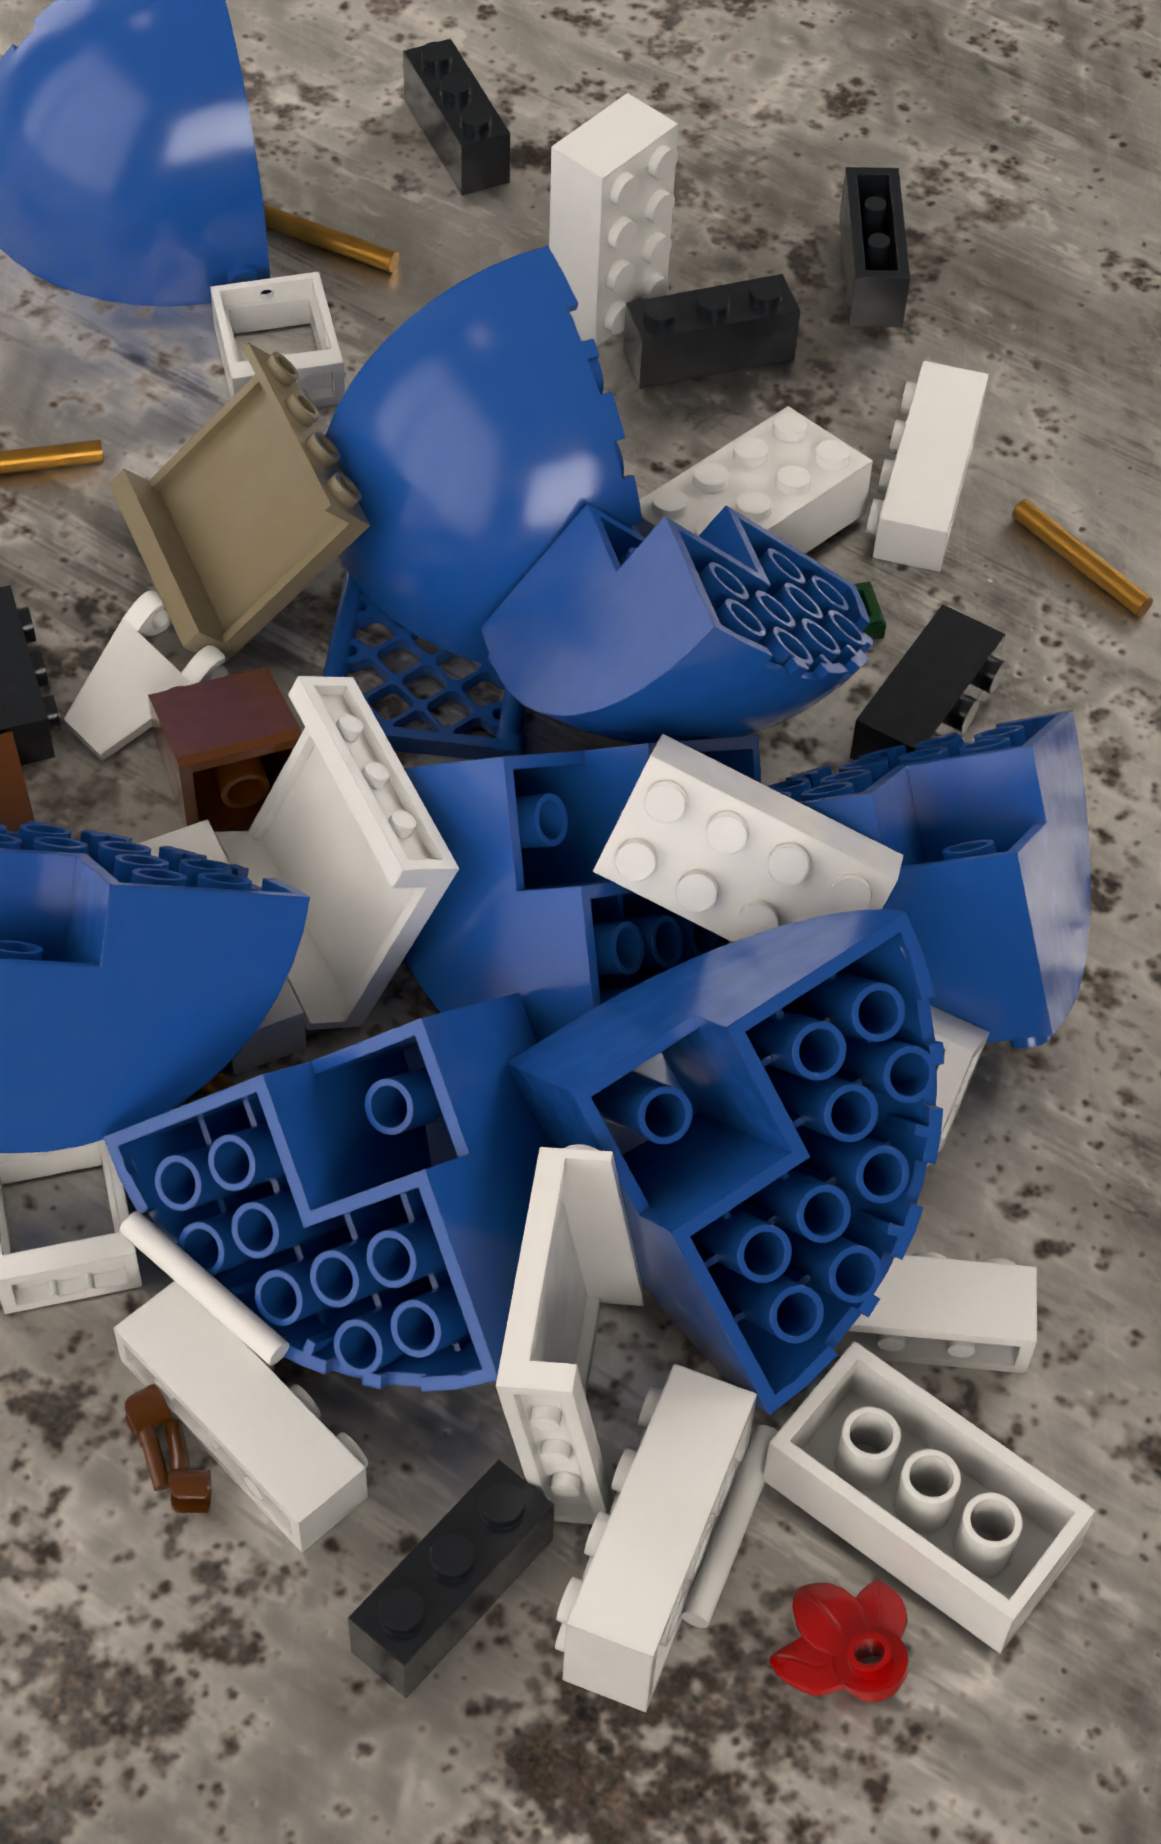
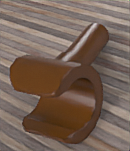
M151 1384L127 1398L125 1401V1419L128 1428L134 1437L138 1439L139 1445L143 1449L154 1491H161L169 1488L168 1471L159 1438L154 1429L172 1420V1415L157 1386Z
M178 1419L169 1420L165 1423L164 1428L171 1458V1469L168 1474L171 1508L177 1513H209L212 1489L211 1470H190L182 1422Z

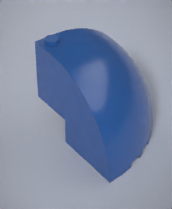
M55 0L33 20L35 29L18 47L12 44L0 60V249L34 275L56 286L81 295L131 305L164 307L212 303L210 290L212 286L270 278L266 223L256 149L237 47L226 0ZM264 290L261 294L270 293L271 290Z
M549 246L525 252L489 266L454 285L408 318L380 345L363 365L338 404L326 432V437L334 443L340 452L341 457L337 462L344 475L356 485L362 495L359 504L370 523V526L339 555L340 560L352 579L375 605L411 633L441 649L490 666L492 665L488 659L489 651L481 627L587 503L639 535L640 532L636 524L643 522L634 475L624 476L623 457L617 441L625 439L613 393L611 391L602 394L604 380L598 361L599 352L594 339L583 342L580 339L575 322L570 312L577 310L579 303Z
M587 503L481 627L489 651L488 659L491 665L496 669L501 682L509 693L520 703L571 728L616 741L634 744L658 743L662 734L676 741L743 737L779 725L806 711L842 686L866 663L869 657L865 652L873 643V639L864 632L862 633L870 624L865 605L854 584L727 505L724 506L699 536L665 516L651 533L644 538Z
M1073 710L998 723L996 728L974 735L975 741L964 743L963 735H958L954 732L919 742L914 745L915 751L906 753L904 745H899L857 756L858 760L840 765L838 767L839 773L832 775L831 766H822L785 778L786 781L768 785L767 787L903 855L898 881L882 909L905 911L923 951L935 996L929 998L931 1006L989 1031L986 1043L1009 1040L1012 1048H1030L1042 1045L1050 1040V1036L1054 1035L1066 1019L1077 998L1084 973L1090 925L1091 883L1088 817L1083 769Z
M759 735L678 741L761 783ZM657 743L585 751L503 756L404 768L459 867L458 872L405 956L410 970L426 995L441 1013L520 993L538 1043L593 1008L651 977L692 958L732 943L712 931L593 872Z
M27 821L26 824L19 826V832L7 831V826L0 824V1153L49 1152L84 1146L104 1140V1136L167 1112L211 1081L244 1047L278 998L293 966L304 932L310 896L275 878H263L262 887L252 884V880L248 878L249 868L207 860L206 855L184 849L160 846L157 857L151 855L150 847L132 843V838L85 829L81 831V839L78 841L71 839L72 831L58 826L47 825V823Z
M876 909L834 913L779 926L721 946L657 974L620 993L565 1025L506 1063L553 1148H565L570 1145L579 1144L591 1146L599 1151L613 1152L642 1283L676 1326L711 1365L732 1385L756 1393L755 1405L769 1415L808 1386L838 1356L833 1349L862 1314L869 1318L880 1298L875 1296L874 1293L889 1271L894 1258L903 1260L916 1232L924 1208L917 1205V1201L924 1183L927 1164H936L943 1117V1108L936 1106V1065L944 1064L943 1042L935 1041L929 998L934 997L935 993L923 951L905 911Z
M520 993L417 1019L313 1061L259 1075L103 1137L118 1176L135 1209L143 1215L149 1213L157 1227L283 1337L290 1344L284 1357L322 1374H327L334 1370L347 1376L362 1379V1385L382 1389L387 1385L421 1387V1392L462 1389L497 1381L540 1147L553 1148L506 1064L537 1044Z

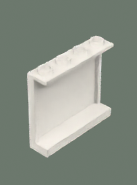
M298 676L288 696L305 725L301 736L249 831L214 833L229 863L249 868L248 878L252 880V884L262 887L263 878H275L310 896L304 932L293 966L287 976V980L304 1012L306 1029L362 1027L458 872L459 867L354 678Z
M579 1144L570 1145L565 1148L540 1147L496 1389L526 1481L554 1504V1521L593 1524L599 1511L610 1514L614 1501L586 1399L601 1304L644 1306L645 1293L613 1152L599 1151L591 1146Z

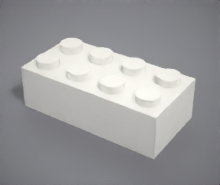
M626 93L551 148L549 248L579 303L577 310L570 312L573 317L580 339L583 341L594 339L596 347L612 335H617L624 331L626 303L665 296L669 288L668 268L669 253L672 246V210L675 204L674 181L675 166L678 160V123L629 93Z
M787 406L640 499L643 522L636 524L640 535L646 538L666 516L699 536L724 506L727 505L806 554L866 513L873 460Z
M662 734L593 872L731 942H735L760 932L814 917L848 911L882 909L898 881L903 855Z
M855 1341L769 1442L763 1473L767 1484L999 1654L1081 1547L1096 1511Z
M677 1364L673 1365L664 1388L655 1385L651 1386L638 1421V1426L643 1428L637 1448L636 1450L629 1447L625 1448L613 1478L612 1490L617 1491L610 1514L599 1511L590 1530L584 1554L590 1557L583 1580L575 1577L570 1579L558 1609L556 1620L562 1622L557 1636L555 1649L564 1652L562 1680L643 1712L647 1711L682 1622L683 1615L681 1613L740 1465L747 1452L757 1397L756 1393Z

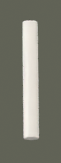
M135 1211L123 1221L119 1230L123 1236L270 1366L276 1364L284 1357L290 1344L142 1213Z
M757 1425L754 1430L747 1452L740 1465L681 1613L683 1615L682 1619L695 1627L707 1628L709 1626L765 1483L763 1473L769 1442L779 1432L773 1427Z

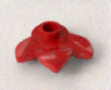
M880 1580L868 1584L858 1593L856 1598L842 1587L830 1583H812L797 1588L794 1593L792 1608L797 1630L801 1637L782 1647L769 1658L770 1666L775 1674L800 1692L813 1696H822L845 1689L856 1698L866 1702H880L892 1697L904 1683L909 1672L908 1652L901 1640L908 1623V1617L904 1602L897 1592ZM871 1656L882 1657L879 1662L871 1665L859 1662Z

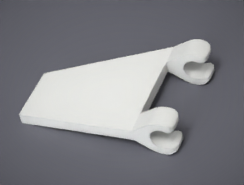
M153 590L142 594L125 614L64 718L66 727L102 762L152 727L148 700L149 694L166 691L176 686H187L229 675L228 669L222 665L226 661L224 654L213 645H207L199 650L184 670L180 672L144 638L160 634L171 624L159 593Z

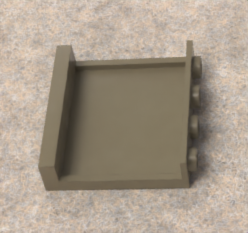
M249 342L242 349L255 375L149 481L123 468L108 483L183 648L197 653L203 647L213 645L225 656L226 661L222 665H225L370 526L359 504V501L362 499L359 489L344 475L337 462L341 457L339 450L322 433L316 421L320 417L317 408L302 394L296 382L299 378L296 368L282 354L273 352L269 355Z

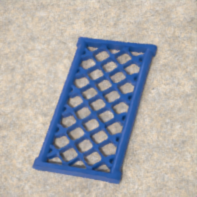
M346 569L323 677H347L348 673L358 672L364 668H372L386 681L371 691L362 694L394 751L473 760L524 755L526 740L521 733L526 706L509 693L501 682L496 669L493 666L470 660L478 670L463 679H451L439 666L458 655L444 649L435 654L424 652L414 641L419 637L406 628L400 627L375 605L355 583ZM375 623L384 625L394 635L392 639L374 648L368 647L362 641L355 639L357 628H365ZM398 649H406L419 663L402 673H393L380 659ZM422 675H432L445 689L428 699L420 700L416 698L405 687L406 684ZM489 681L497 688L504 690L503 701L493 702L487 706H478L464 692L480 682ZM389 694H397L410 706V709L393 719L382 718L370 706ZM448 701H457L470 716L452 726H444L430 711ZM421 720L432 731L402 727L413 721ZM474 727H481L489 734L496 736V738L463 735V733Z

